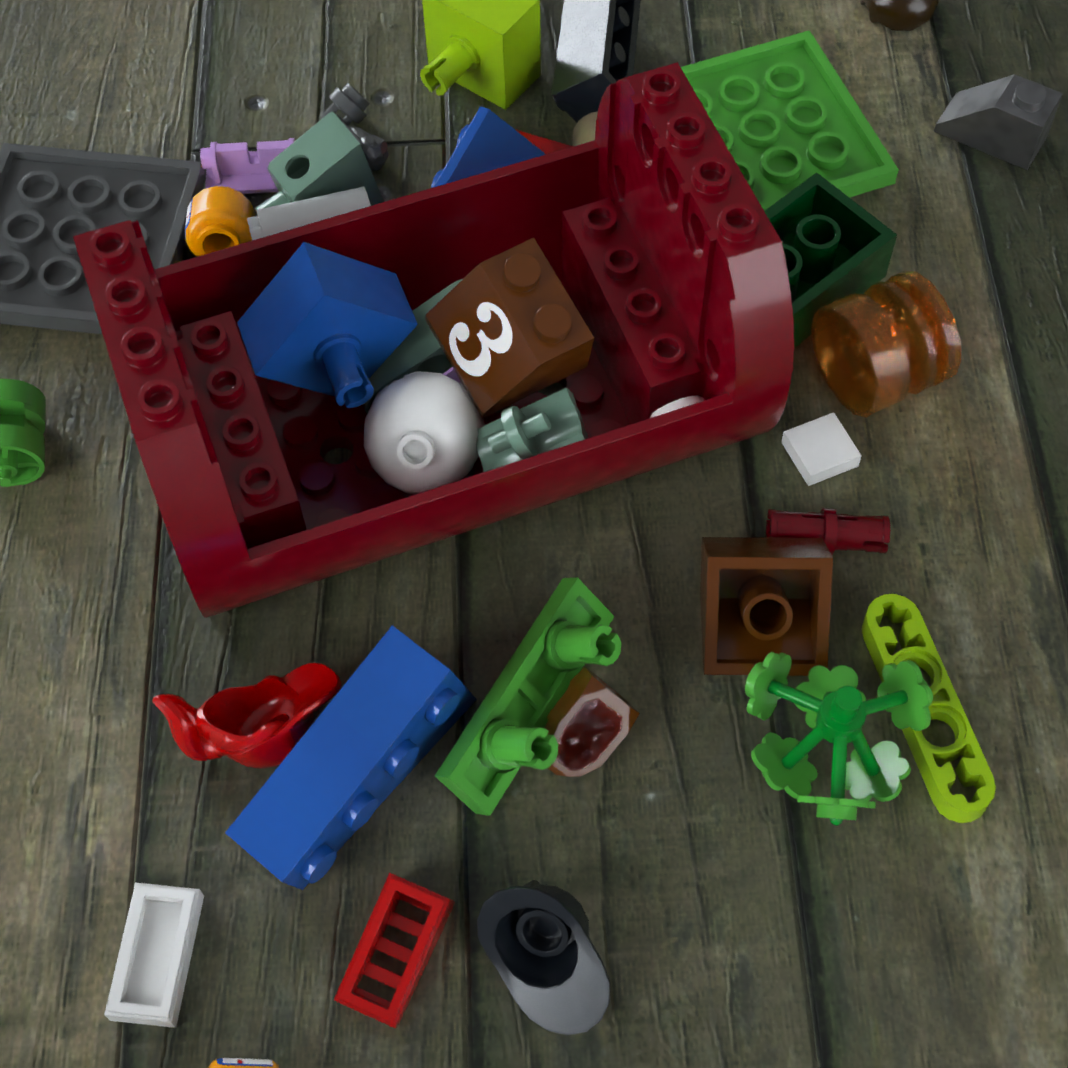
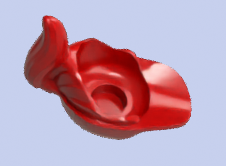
M307 663L281 678L269 675L255 685L223 689L210 697L198 709L188 704L182 697L174 694H159L153 697L152 702L166 717L175 742L189 758L197 761H207L227 756L244 766L266 769L279 766L314 723L313 713L340 691L342 683L339 676L328 666L321 663Z

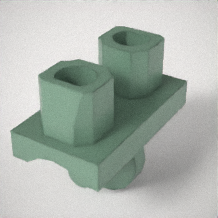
M564 388L521 409L517 406H512L503 410L500 419L477 429L476 450L482 462L483 470L486 472L588 439L589 437L573 392Z

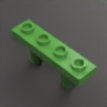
M578 577L562 578L435 774V777L475 814L487 816L492 814L521 766L544 770L555 762L558 754V743L553 735H547L549 731L544 728L548 722V714L566 692L571 680L581 671L585 664L608 666L613 664L620 655V637L617 633H610L612 628L609 627L615 616Z

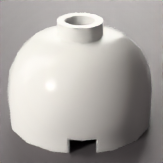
M416 371L404 375L402 379L393 381L377 394L365 418L364 448L371 467L387 484L408 494H419L462 480L472 470L479 456L476 450L477 429L483 427L485 422L461 383L441 373Z

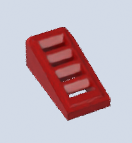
M389 873L334 1001L386 1025L397 1028L440 938L455 901ZM402 900L429 912L425 924L423 925L396 913L395 910L399 901ZM391 925L418 937L414 950L383 937L387 926ZM375 951H381L407 963L403 975H399L371 962ZM363 975L396 989L392 1001L390 1002L358 987Z

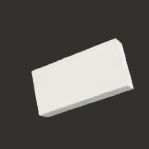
M135 882L104 1014L110 1021L177 1027L204 899L200 889Z

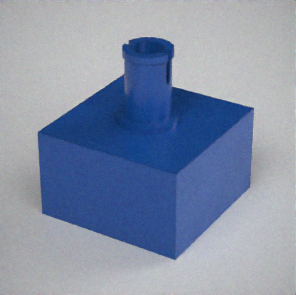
M306 242L301 244L237 322L255 376L334 396L337 404L342 406L345 403L346 408L358 407L370 400L374 393V388L368 379L418 325L396 273Z

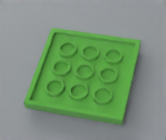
M810 30L681 67L764 211L815 173L820 174L849 198L895 184L899 169Z

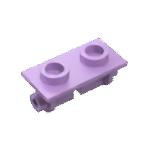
M295 138L282 141L257 142V151H249L247 142L225 144L211 142L210 148H201L200 150L201 165L203 169H206L205 188L224 186L235 189L242 194L278 192L267 168L270 161L295 142Z

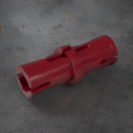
M822 508L820 513L790 512L769 509L767 517L770 520H766L765 538H822L831 555H833L835 550H858L885 554L888 551V545L886 544L890 542V519L888 516L836 514L835 508Z

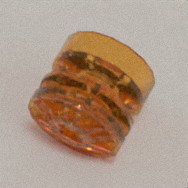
M902 271L891 276L885 282L879 281L873 284L864 294L852 293L821 307L814 314L811 327L812 340L819 367L832 392L841 404L854 415L867 418L901 402L907 397L908 393L917 395L931 386L939 385L957 375L961 364V340L955 319L940 292L931 281L917 272Z

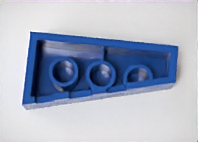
M392 625L225 834L281 882L303 890L308 883H316L330 870L341 847L371 818L375 810L477 699L448 667Z

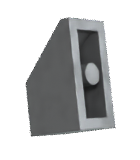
M1015 74L956 92L937 121L934 132L1028 170L1048 136L1063 93Z

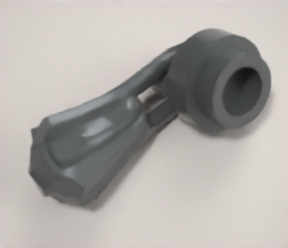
M348 82L342 89L336 87L328 96L333 103L324 112L321 119L332 111L336 113L338 109L345 114L343 119L338 115L337 117L361 144L371 171H378L385 165V161L389 156L386 141L362 130L360 127L349 126L352 121L358 125L367 116L364 110L370 103Z

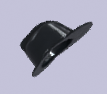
M532 880L524 886H513L498 890L483 903L477 918L478 939L514 1000L528 1018L547 1031L564 1035L587 1032L603 1019L610 1003V979L601 957L589 938V920L581 903L569 892L556 886L540 884L536 880Z

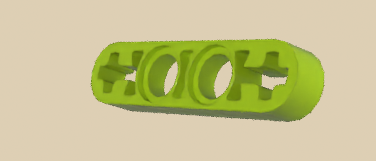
M883 594L875 598L868 606L861 628L863 639L882 683L884 682L882 669L885 665L890 663L898 665L906 660L915 662L918 667L925 670L931 680L930 689L933 693V702L928 707L931 720L937 719L948 724L954 731L955 742L949 746L939 747L928 742L923 736L922 730L915 731L909 726L902 729L931 800L938 812L951 821L958 823L972 822L983 815L994 799L996 785L993 774L920 611L905 596ZM883 616H888L892 623H903L898 636L902 650L894 655L893 653L898 641L890 626H879ZM959 756L964 758H961L955 771L961 784L964 787L974 786L977 790L969 803L963 794L952 795L949 791L956 780V774L950 762L956 760Z

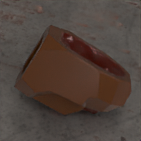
M586 667L571 680L568 689L547 716L548 722L544 728L549 731L547 735H553L558 743V754L555 762L547 769L556 775L581 777L601 767L627 736L640 714L624 697Z

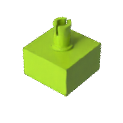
M422 0L428 65L422 68L420 76L429 91L433 92L440 84L436 89V95H444L455 82L506 110L541 76L540 0Z

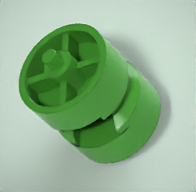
M0 379L1 487L29 484L40 478L45 470V437L43 434L46 426V398L37 387L15 379Z

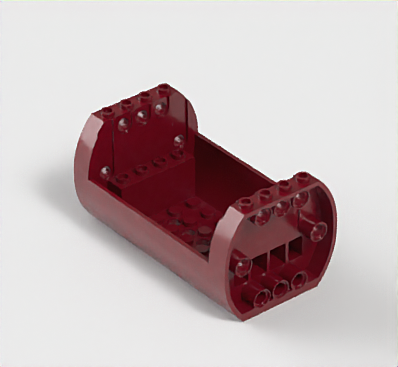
M678 62L618 80L616 83L610 84L606 88L598 108L594 141L154 269L138 220L133 222L127 220L73 236L139 454L181 568L204 618L772 430L779 422L789 394L794 361V320L788 270L782 241ZM531 238H535L594 336L588 366L558 381L564 388L573 392L589 437L588 439L484 472L482 462L478 456L472 470L478 473L477 475L468 478L464 477L462 480L419 494H408L387 484L371 467L364 448V424L367 413L363 405L346 408L345 403L339 406L334 396L255 376L237 322L303 242L396 273L413 311L450 284L464 279L479 263ZM537 391L513 403L512 406H517L521 409L548 395ZM689 396H700L705 399V401L650 418L656 410L678 399ZM495 412L483 418L485 425L500 419L502 412ZM335 448H346L353 452L349 460L341 464H330L323 460L324 456Z

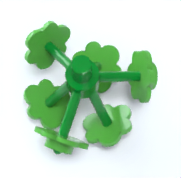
M770 652L764 662L755 664L748 674L745 684V694L750 698L747 704L748 714L762 720H767L773 714L777 701L783 698L793 702L797 708L806 712L805 722L813 729L801 741L791 737L782 740L776 733L769 732L763 737L762 743L752 750V761L762 771L767 784L772 789L777 791L785 789L790 796L797 799V802L817 804L816 817L830 818V822L836 826L840 825L843 820H856L857 807L875 809L876 802L869 801L872 797L877 801L887 802L895 799L902 790L900 780L908 777L911 772L909 762L901 758L900 748L892 741H881L870 748L861 729L866 715L882 710L891 712L892 721L899 729H905L910 726L915 731H921L929 727L931 715L928 707L933 702V693L927 682L923 679L921 670L915 662L906 660L898 665L895 663L885 665L882 669L884 682L878 686V697L866 700L864 693L856 689L858 686L857 673L847 665H837L830 671L823 665H816L808 672L809 681L801 682L793 688L788 686V680L786 679L792 663L790 655ZM825 739L829 743H833L830 797L808 796L811 792V783L818 775L814 765L807 761L808 753ZM852 742L855 749L851 752V761L846 762L847 744ZM845 789L850 790L852 799H845Z

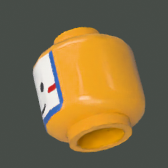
M224 186L205 188L192 198L186 215L185 240L190 251L198 257L252 241L247 218L255 216V211L250 200L241 192Z

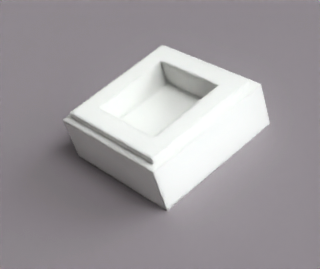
M834 412L783 432L781 443L808 486L859 467L862 455Z

